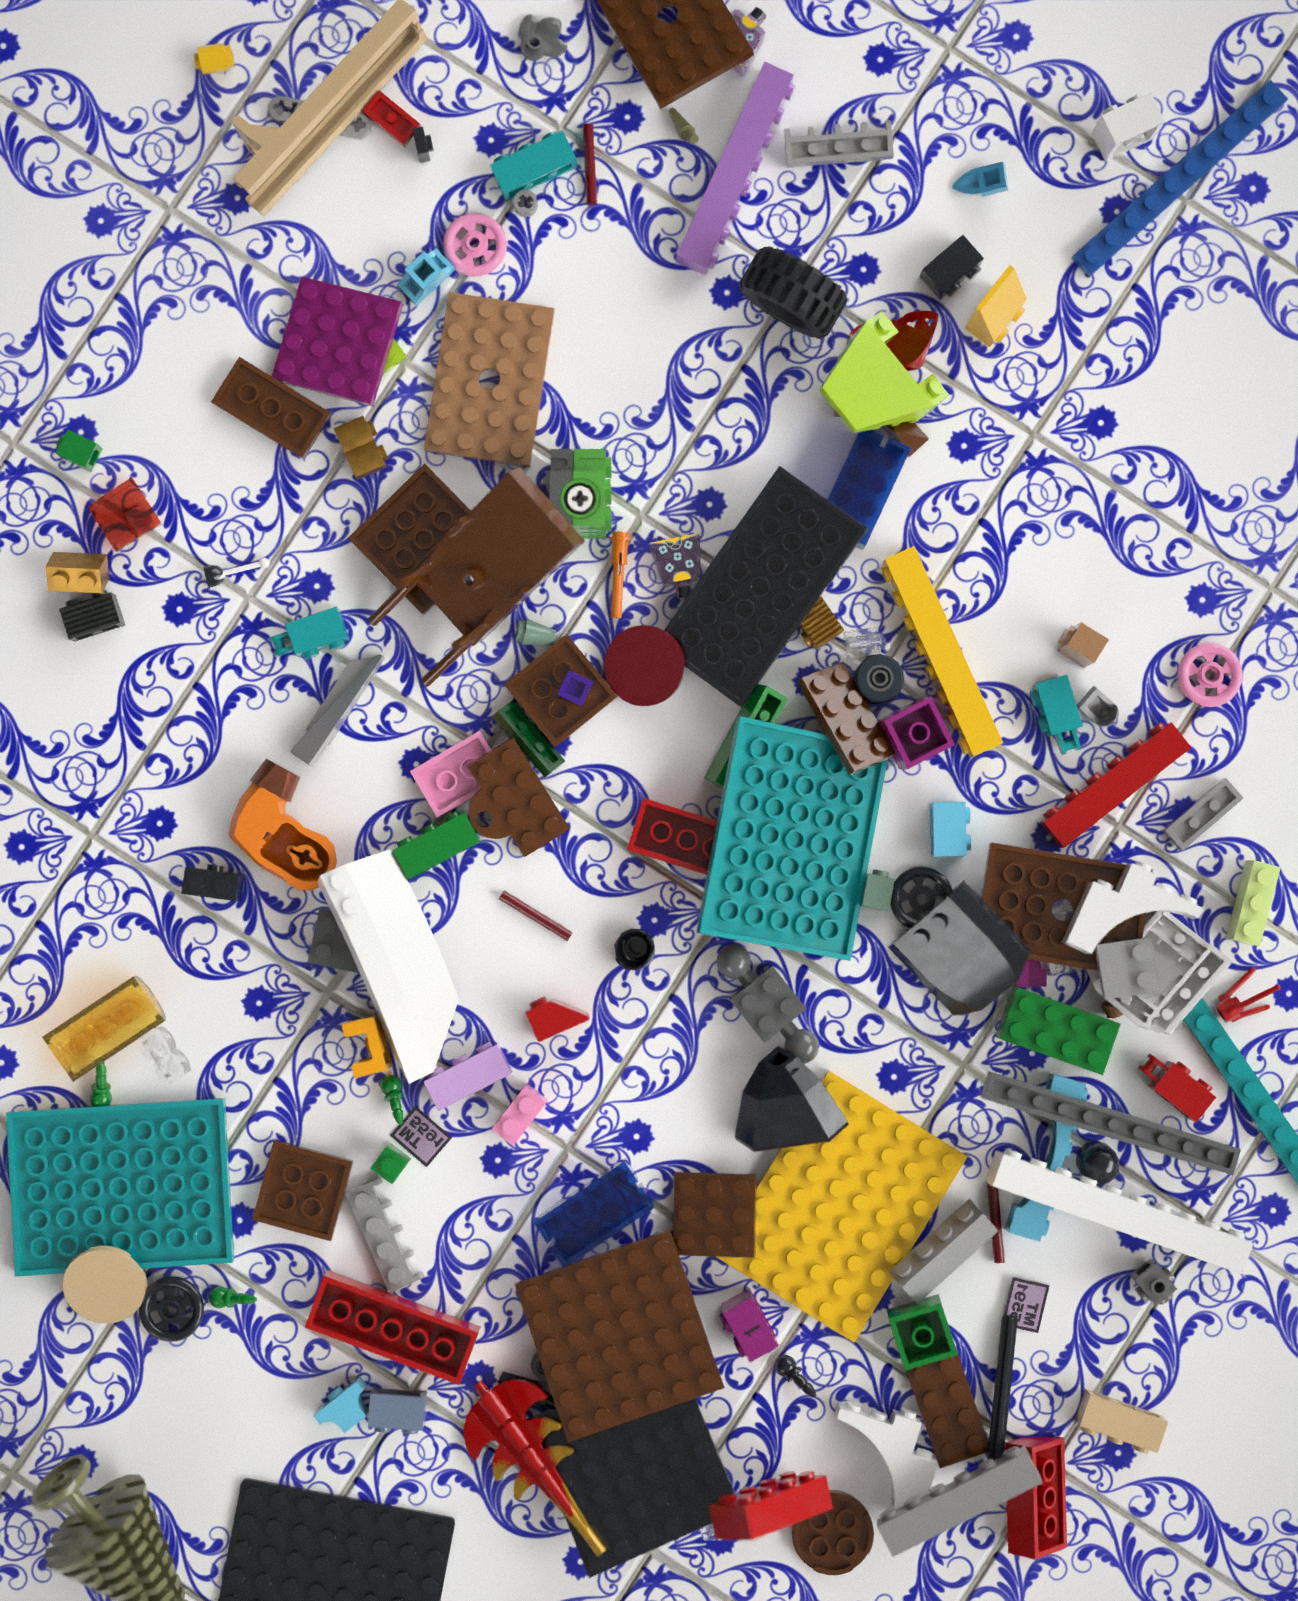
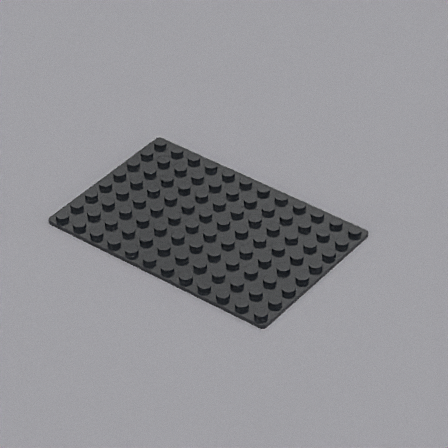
M245 1478L240 1486L218 1601H441L455 1519L435 1513Z

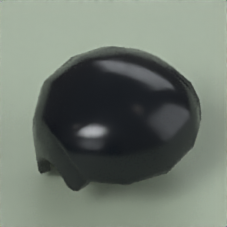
M631 928L622 932L614 944L615 960L625 970L636 971L642 969L653 960L655 955L654 940L643 929Z
M1092 1141L1086 1143L1078 1150L1075 1161L1082 1176L1096 1180L1097 1186L1108 1184L1117 1177L1120 1162L1117 1154L1108 1144Z

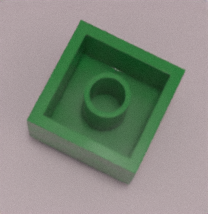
M939 1294L924 1298L918 1304L914 1301L887 1309L890 1326L905 1371L958 1355Z

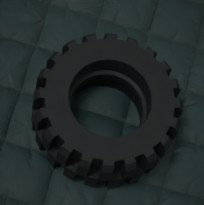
M765 246L757 251L740 280V291L752 304L787 327L793 328L799 333L806 334L812 338L821 339L828 336L847 304L846 293L830 277L824 275L819 269L809 265L806 261L781 249H774L771 246Z

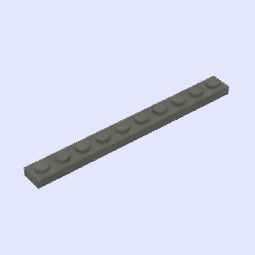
M988 1071L980 1096L995 1103L1230 1175L1234 1174L1241 1149L990 1071Z

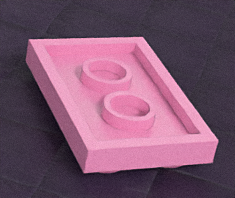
M481 731L476 732L410 771L437 818L467 802L481 789L467 767L468 764L491 751Z

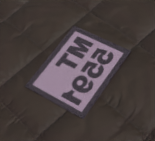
M417 1106L405 1117L403 1124L398 1125L390 1135L425 1167L433 1161L452 1138Z
M1012 1278L1004 1315L1017 1317V1329L1035 1333L1039 1332L1050 1285Z

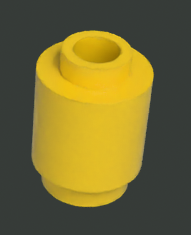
M223 43L201 46L198 47V53H194L196 69H201L203 75L229 71V68L235 67L231 45L224 46Z

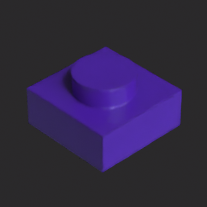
M569 670L557 695L582 707L594 682Z

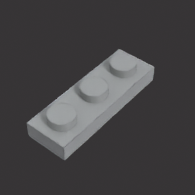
M1223 778L1168 825L1163 832L1180 851H1183L1244 798L1227 778Z

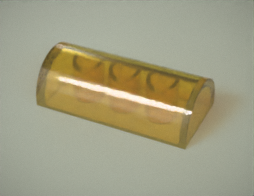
M135 975L42 1038L74 1082L166 1020V1016L151 989L140 977Z

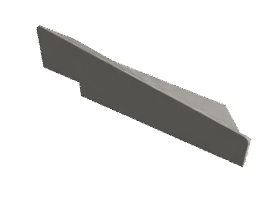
M379 654L348 663L306 728L308 732L290 751L293 755L314 767L385 660L384 656Z

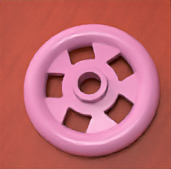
M481 213L465 214L454 220L447 228L443 239V251L446 259L454 266L456 271L467 276H483L495 270L504 259L507 248L506 236L502 227L493 218ZM476 224L487 227L485 234L474 231ZM463 228L468 233L464 235L462 240H459L455 236ZM477 240L480 243L478 247L473 248L470 246V242ZM488 240H496L495 251L487 250ZM459 248H462L463 252L467 255L462 260L455 254V251ZM485 257L486 263L474 266L473 258Z
M1217 643L1199 644L1191 648L1183 656L1179 664L1178 682L1180 688L1188 699L1198 705L1205 707L1223 705L1236 695L1241 686V664L1236 655L1223 645ZM1216 654L1226 660L1222 667L1218 663L1213 662ZM1202 656L1206 662L1197 668L1193 661L1197 657ZM1207 670L1213 673L1212 680H1208L1205 677ZM1224 673L1231 675L1229 686L1221 684ZM1196 674V679L1199 683V686L1192 687L1189 681V676ZM1205 688H1216V696H1205Z

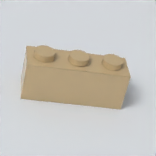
M1088 1389L1084 1391L1075 1417L1076 1422L1082 1426L1081 1430L1094 1436L1099 1432L1107 1435V1440L1122 1445L1123 1441L1133 1444V1449L1144 1454H1148L1149 1450L1155 1453L1159 1452L1168 1425V1421L1162 1415Z

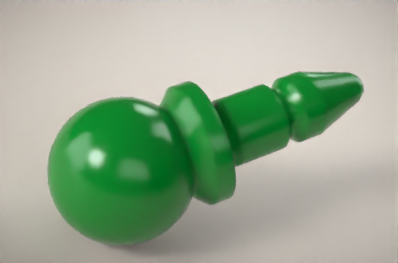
M100 1059L95 1069V1083L91 1085L90 1103L94 1107L108 1106L112 1101V1095L109 1091L111 1085L107 1083V1069L104 1061Z
M387 1075L381 1080L380 1089L385 1094V1101L390 1102L394 1119L399 1125H402L404 1115L400 1101L403 1097V1093L400 1091L402 1083L397 1076Z
M222 1286L215 1287L209 1294L210 1304L215 1308H232L235 1304L248 1305L257 1301V1298L253 1295L236 1293L235 1289H227Z

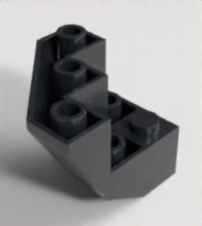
M777 1046L758 1063L743 1089L735 1139L753 1152L830 1142L849 1123L821 1080L798 1057Z

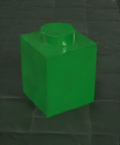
M67 430L65 435H61L56 445V449H58L56 454L90 472H92L103 450L97 443L70 430Z
M389 1143L370 1169L393 1184L412 1158L392 1143Z

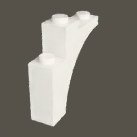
M1136 861L1135 864H1126L1115 891L1112 890L1113 885L1099 879L1097 883L1089 882L1061 943L1085 954H1092L1096 945L1107 932L1130 917L1145 912L1163 911L1197 919L1200 917L1203 908L1196 905L1197 900L1190 896L1182 894L1181 897L1172 894V889L1161 883H1157L1156 886L1153 885L1157 874L1151 872L1152 867Z
M846 1401L845 1404L838 1402L835 1410L836 1418L865 1434L878 1448L887 1463L892 1487L890 1508L897 1510L905 1506L904 1502L916 1495H919L921 1498L929 1494L938 1463L935 1457L932 1456V1452L923 1448L914 1450L922 1425L919 1417H916L917 1413L906 1408H901L900 1411L893 1409L890 1419H887V1414L872 1410L869 1413L861 1410V1406L856 1403Z

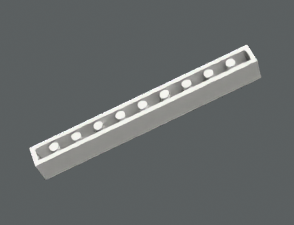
M1006 1149L1005 1153L995 1151L985 1180L988 1184L1243 1275L1253 1243L1244 1239L1246 1234L1233 1229H1229L1228 1233L1220 1230L1221 1225L1205 1220L1204 1224L1195 1221L1196 1216L1180 1211L1179 1215L1170 1213L1171 1207L1158 1202L1155 1203V1206L1145 1204L1146 1198L1132 1193L1130 1198L1121 1195V1189L1107 1184L1105 1189L1096 1186V1180L1082 1175L1080 1180L1072 1178V1172L1060 1167H1056L1055 1171L1047 1169V1163L1035 1158H1031L1030 1162L1022 1160V1154L1010 1149Z

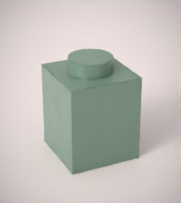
M873 869L872 874L866 875L861 906L889 911L895 878H889V872Z

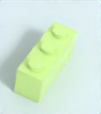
M1256 860L1245 861L1225 939L1251 946H1260L1281 867Z

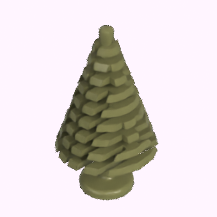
M83 1454L67 1458L57 1465L37 1485L30 1501L36 1510L48 1511L66 1502L76 1513V1515L68 1516L59 1526L61 1531L54 1533L50 1540L54 1547L46 1548L44 1558L49 1561L45 1563L49 1569L55 1572H62L63 1576L71 1580H77L93 1591L106 1595L107 1598L113 1601H188L185 1600L184 1587L180 1584L181 1579L175 1571L173 1557L167 1552L170 1549L158 1523L156 1510H153V1502L151 1497H149L145 1480L140 1475H125L115 1479L97 1490L102 1495L86 1498L80 1492L79 1487L84 1483L89 1474L90 1462Z

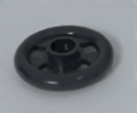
M913 867L904 871L894 881L890 907L896 919L905 927L911 928L920 920L919 912H927L934 908L935 895H941L944 899L953 889L948 879L939 871L930 867ZM925 878L936 882L933 890L923 885ZM912 880L916 887L908 894L903 887ZM921 893L927 897V901L924 904H920L917 900L918 895ZM908 900L909 905L913 909L907 914L901 906V903Z
M176 1276L163 1277L151 1283L147 1287L144 1299L139 1307L140 1320L146 1331L156 1339L166 1342H176L191 1336L200 1326L204 1315V1302L199 1290L190 1281ZM176 1288L186 1292L183 1300L179 1296L173 1295ZM161 1290L166 1297L158 1303L153 1297ZM169 1304L176 1306L177 1310L175 1313L169 1312ZM185 1305L193 1306L191 1318L184 1317ZM158 1310L162 1321L155 1324L150 1313ZM179 1321L180 1329L169 1331L168 1323Z

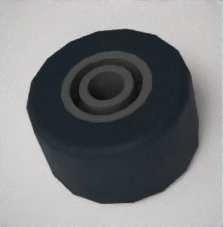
M878 654L862 661L856 669L854 681L859 693L867 702L883 704L894 699L901 691L904 683V674L900 664L891 656Z

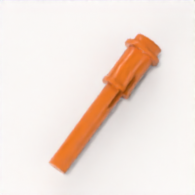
M613 531L610 540H612L610 564L614 565L611 618H621L624 565H628V541H631V538L628 537L629 532Z

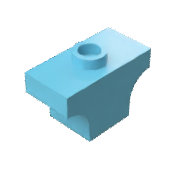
M436 248L428 254L424 251L404 269L405 275L397 286L417 306L455 271V268Z
M361 1376L344 1389L340 1386L327 1396L329 1401L314 1414V1418L319 1424L333 1422L346 1433L366 1417L369 1409L364 1404L361 1396L366 1383Z

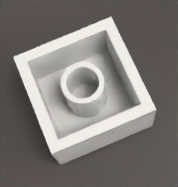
M1151 92L1144 96L1141 93L1136 94L1126 101L1127 104L1120 107L1113 105L1102 112V116L1097 120V124L1091 134L1105 161L1154 139L1165 120Z

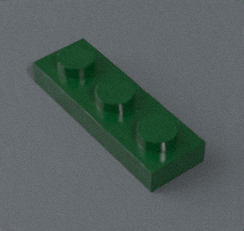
M513 700L492 716L510 738L513 737L522 752L544 777H547L565 762L564 758Z

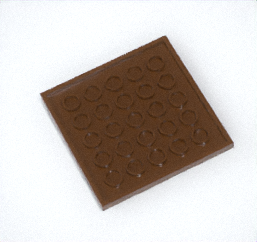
M670 1229L514 1284L568 1442L724 1389L720 1372Z

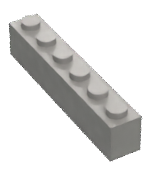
M1018 1446L1011 1447L1003 1453V1457L995 1461L992 1458L985 1460L978 1465L979 1469L971 1473L968 1471L961 1472L953 1478V1482L945 1486L943 1483L937 1484L929 1490V1494L921 1498L919 1495L913 1496L904 1502L905 1506L897 1510L890 1508L879 1515L880 1518L877 1519V1528L892 1557L1041 1484V1476L1025 1446L1018 1448Z

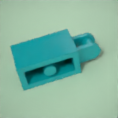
M337 607L286 623V632L269 638L270 643L274 644L276 650L273 652L275 657L295 652V655L298 657L303 656L304 659L320 655V650L328 647L330 651L345 646L344 642L350 640L341 611ZM290 637L292 645L286 647L283 639Z
M1068 675L1032 685L1033 691H1030V698L1033 706H1038L1041 717H1038V724L1041 732H1046L1047 737L1055 735L1061 755L1066 754L1068 750H1080L1081 746L1076 729L1083 725ZM1069 731L1071 739L1063 740L1061 733Z

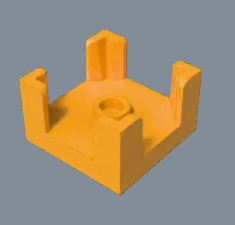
M377 1014L341 1024L345 1037L363 1033L367 1034L365 1038L366 1047L372 1057L360 1060L352 1065L354 1078L386 1071L393 1066L385 1032Z

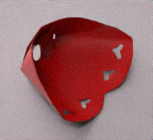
M914 311L905 314L897 321L890 320L898 330V333L886 345L907 372L917 370L924 364L939 314L933 311ZM926 319H929V321L934 320V322L929 326ZM915 320H917L914 327L907 325L908 322L913 323ZM859 325L855 329H853L849 333V337H851L862 325Z

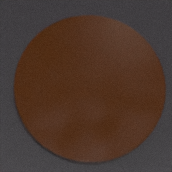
M829 1490L833 1509L793 1524L791 1531L792 1540L799 1557L814 1571L825 1575H841L854 1570L870 1553L874 1540V1528L867 1509L857 1498L843 1491Z

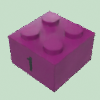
M931 696L922 697L877 720L896 753L893 758L899 769H910L955 745Z
M750 1288L722 1303L721 1321L728 1334L733 1331L735 1335L733 1337L734 1345L741 1358L747 1356L751 1363L779 1347L777 1337Z

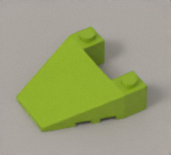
M882 311L867 320L849 338L845 349L839 355L838 361L819 390L853 433L879 429L884 425L897 426L902 422L908 421L909 423H915L932 412L949 396L933 374L917 384L886 344L898 333V330Z

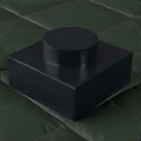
M423 126L412 128L420 163L431 161L429 152L434 151L431 135H425Z

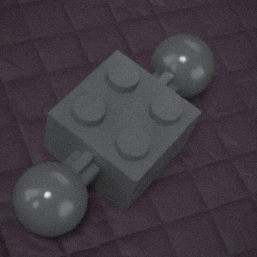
M729 944L723 947L716 959L719 971L725 977L737 978L744 986L729 998L764 1043L777 1032H780L786 1039L784 1044L786 1051L798 1057L804 1064L811 1062L819 1051L818 1039L811 1031L798 1029L792 1022L807 1008L772 965L756 976L750 969L751 957L746 948L738 944Z

